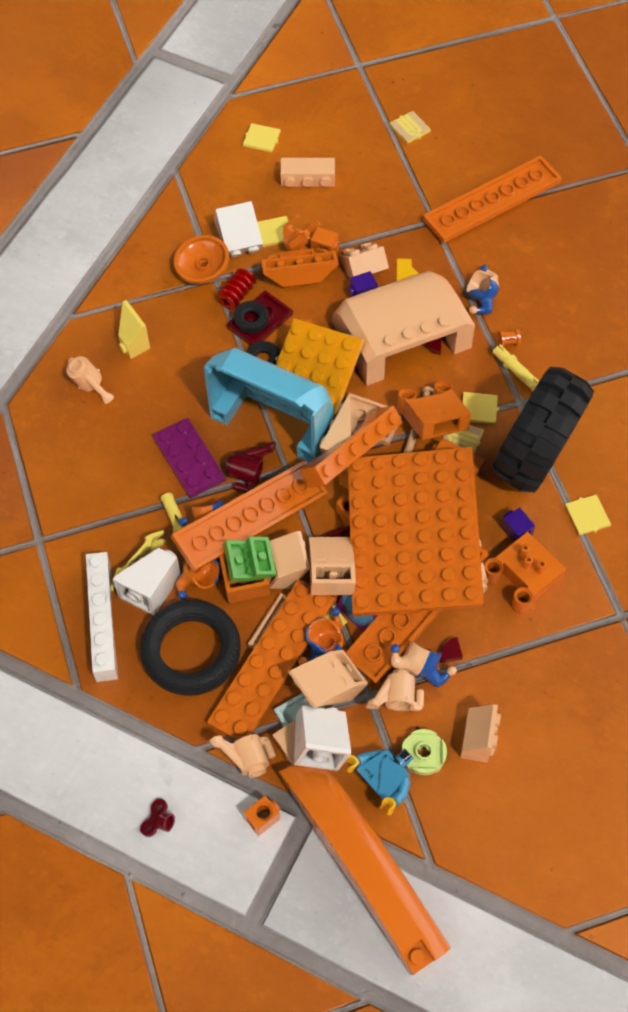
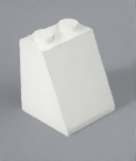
M252 201L215 210V225L220 240L227 246L231 258L239 257L242 255L241 253L249 252V254L260 251L259 249H262L263 242Z
M157 548L113 578L118 598L154 616L181 575L177 556L170 550Z
M310 704L302 705L296 714L294 765L338 771L351 755L346 712L338 711L336 708L324 709L313 708Z

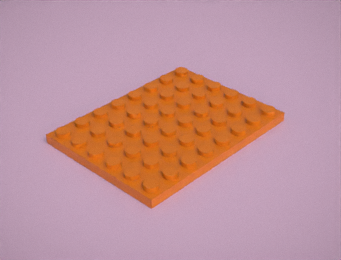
M473 447L359 457L349 465L350 544L353 547L356 577L355 591L352 593L353 616L484 607Z

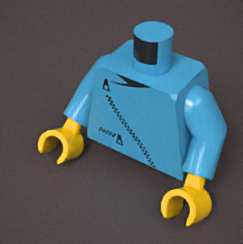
M379 749L356 756L350 755L345 763L352 765L347 769V772L351 773L358 767L356 770L382 798L383 801L380 809L384 806L390 808L387 815H392L395 807L407 798L411 776L404 767L414 758L406 749L401 751L396 757L388 749L385 751Z

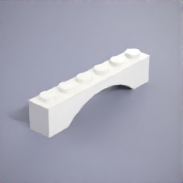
M107 552L86 554L92 670L96 682L117 680L118 667L111 603V563Z

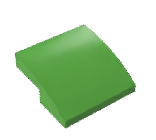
M249 536L246 541L226 540L223 544L230 582L255 581L276 576L269 537Z

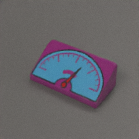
M342 595L337 603V608L362 632L378 616L354 617L352 612V595Z

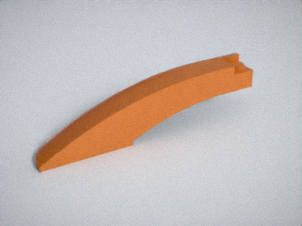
M295 765L279 771V774L324 846L340 866L377 921L409 974H416L448 952L451 947L383 842L339 781L329 772L319 768Z

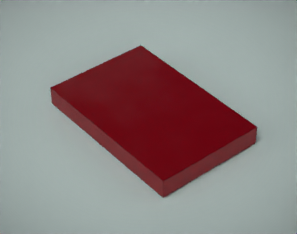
M266 290L254 300L263 304L268 311V323L262 331L254 334L244 333L236 327L234 318L226 324L228 330L250 346L256 342L264 341L293 315L291 308ZM253 312L247 313L244 316L247 322H255L259 318Z

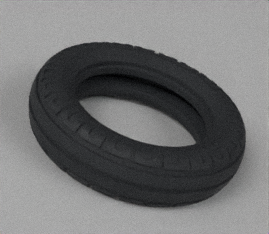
M195 599L177 601L158 611L147 624L140 645L142 663L150 678L161 688L184 696L201 695L222 685L235 670L241 652L240 635L231 617L220 607L207 601ZM190 621L201 622L213 628L221 639V650L217 659L211 666L197 673H180L171 669L165 664L160 655L161 643L165 635L173 627L181 623Z

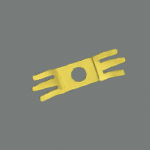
M158 531L146 536L142 547L125 566L117 568L114 577L133 565L139 556L140 560L153 552L157 547L166 544L167 541L165 539L156 540L164 535L165 531ZM112 579L111 591L113 592L115 590V585Z

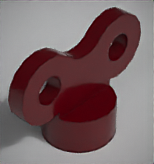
M156 799L151 804V816L142 823L140 828L141 833L145 837H152L157 832V829L169 832L173 828L175 816L166 812L168 804L165 800ZM162 805L161 809L157 810V807Z

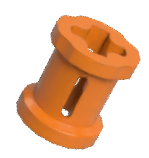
M519 328L506 332L499 330V345L501 344L503 347L509 344L520 345L521 334Z

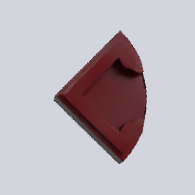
M441 338L423 344L432 353L441 355Z
M458 637L450 639L443 646L440 658L441 663L462 660L463 655Z

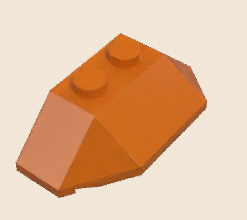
M320 248L278 252L267 259H262L261 264L265 276L283 287H293L296 285L320 283L338 266V258L335 250L328 251Z

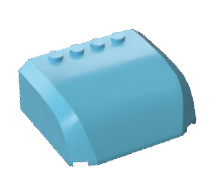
M238 348L221 351L205 364L204 375L210 418L228 425L246 396L311 424L297 446V457L311 462L322 454L320 441L327 435L329 425L334 419L333 403L325 386Z

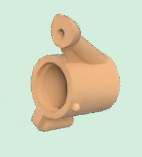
M86 357L70 358L68 360L67 374L77 384L78 389L87 392L95 389L101 396L104 404L110 403L114 396L100 386L102 380L101 373L99 372L100 369H96Z
M402 669L394 670L391 674L387 675V679L376 696L368 701L366 708L379 709L380 705L385 703V706L390 710H412L418 712L424 706V691L422 689L415 691V677L409 671Z
M257 734L242 737L234 743L227 742L221 735L215 736L209 741L212 746L220 748L240 768L242 775H249V778L263 775L270 764L268 759L276 757L269 738L265 736L259 737Z

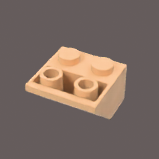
M364 243L360 245L361 248L345 249L343 254L338 255L349 278L369 271L373 274L389 268L384 247L376 243Z
M301 531L269 541L276 570V576L268 578L270 589H292L297 580L301 579L310 569V560L307 557L305 541L302 538Z
M492 704L468 709L460 758L487 763L489 756H494L498 735L496 734L501 719V714L497 713L498 705Z

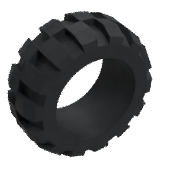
M548 368L526 402L494 459L492 470L499 479L522 492L535 493L539 489L593 396L594 390L586 380L565 368Z

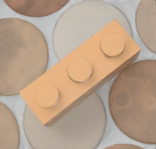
M281 158V186L335 187V158Z

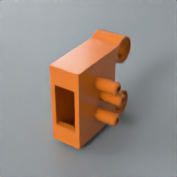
M445 381L436 382L433 395L417 399L416 392L411 389H402L398 393L397 412L406 418L421 440L469 430L471 413L454 393L450 383Z
M526 532L495 558L488 559L484 564L489 584L498 583L503 573L518 588L514 593L511 605L514 611L521 614L528 612L531 604L561 581L566 572V568L529 532ZM489 569H494V570H496L497 572H496V573H491V572L489 571ZM519 598H523V599H525L527 602H524V603H523V602H520L518 599H519Z

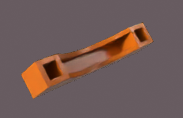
M394 405L377 409L365 419L362 426L349 438L313 459L300 469L309 488L326 485L403 422Z

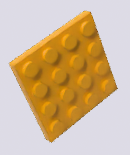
M293 319L276 365L325 386L332 400L333 411L336 415L365 341L359 337Z

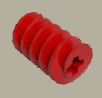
M237 269L235 274L231 276L218 292V299L221 304L231 311L235 310L236 305L240 304V300L245 298L244 295H247L249 290H252L253 284H256L255 277L246 269Z

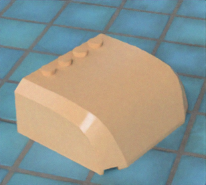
M428 270L344 299L332 316V322L338 332L359 337L365 341L356 362V367L366 386L384 380L385 357L444 336H446V341L454 354L472 348L475 324L446 278Z

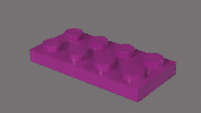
M188 418L153 434L154 441L190 499L226 481L221 469Z

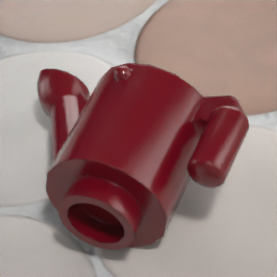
M275 441L267 443L266 446L235 452L233 456L230 455L228 457L226 471H229V477L248 482V485L235 482L234 490L246 493L255 488L262 474L263 458L267 454L274 452L276 447Z

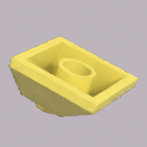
M125 300L122 304L118 333L120 343L118 346L123 354L126 353L132 359L149 350L150 344L146 325L128 301Z

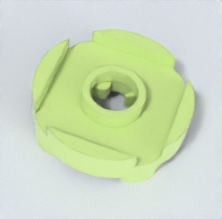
M428 729L416 730L402 744L401 751L406 749L414 758L406 765L407 770L424 776L439 772L445 763L447 756L446 744L434 731ZM425 747L426 751L430 752V755L422 757L418 754V750L421 751V748Z

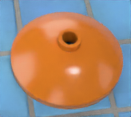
M210 235L196 236L188 239L178 248L174 256V267L177 274L189 283H208L221 276L228 267L230 260L229 251L225 243L217 237Z

